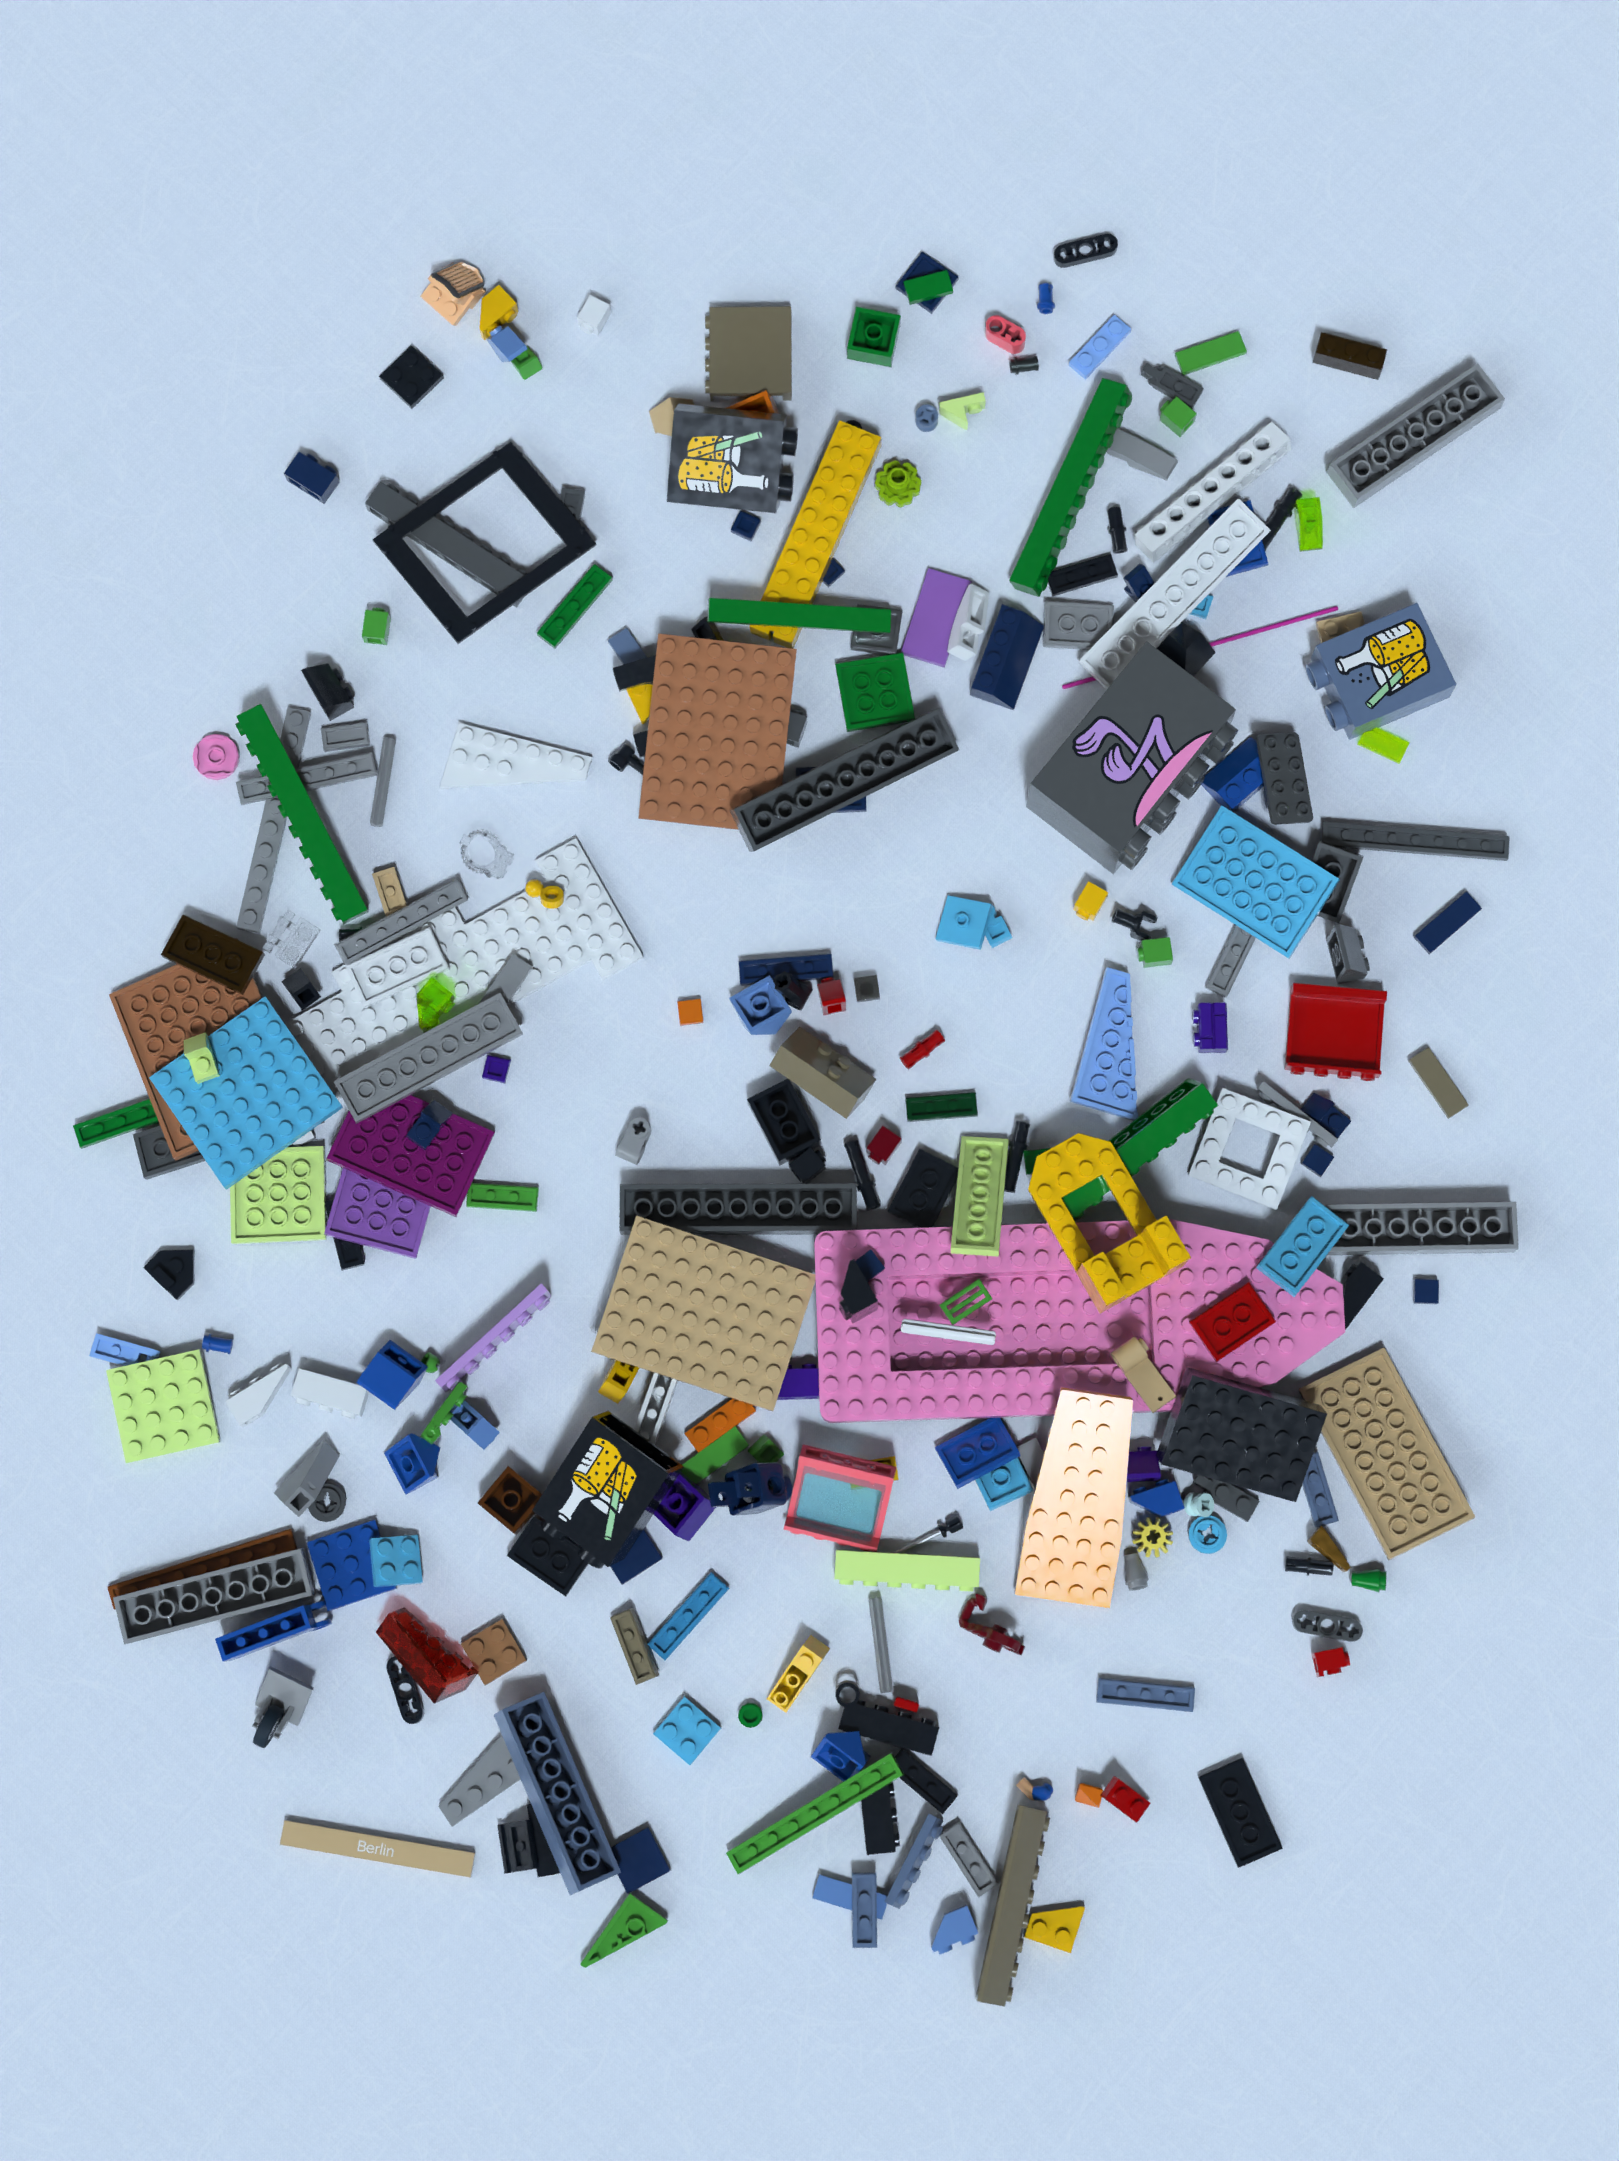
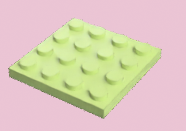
M324 1146L287 1147L230 1187L232 1244L327 1240L326 1235H324L326 1229Z
M201 1349L106 1370L126 1463L220 1442Z

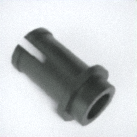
M1037 356L1019 359L1014 357V359L1009 360L1010 372L1015 373V375H1018L1019 372L1038 371L1039 369Z

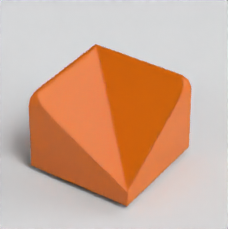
M1080 1783L1078 1784L1075 1801L1099 1808L1102 1798L1100 1795L1103 1790L1102 1788Z

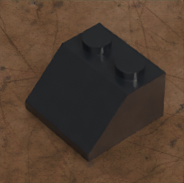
M329 663L301 670L329 721L354 708L351 703L354 697L348 687L343 689L340 681L343 679L337 668L332 670Z

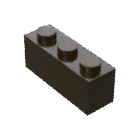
M1321 332L1312 363L1378 380L1388 349Z

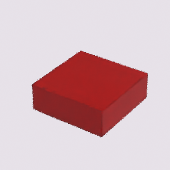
M897 1697L894 1702L895 1707L915 1713L918 1711L919 1704L917 1702Z

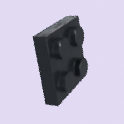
M412 346L379 376L380 380L411 409L444 379L443 375Z

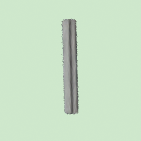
M384 737L371 812L370 824L375 827H382L396 744L395 739Z
M873 1597L869 1599L879 1687L881 1693L892 1692L893 1686L882 1600L880 1597Z

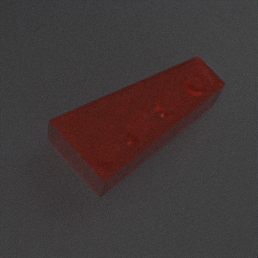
M405 1607L391 1612L386 1616L376 1633L431 1701L435 1704L465 1691L479 1671L473 1666L469 1669L461 1662L463 1658L457 1652L452 1654L443 1646L445 1642L439 1637L430 1635L427 1632L428 1627Z

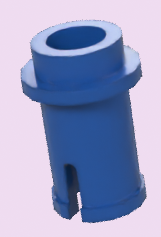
M1049 283L1040 284L1038 286L1039 303L1037 308L1041 314H1050L1055 308L1052 293L1053 285H1049Z
M210 1333L209 1335H204L202 1349H206V1352L212 1350L231 1354L233 1339L215 1337Z

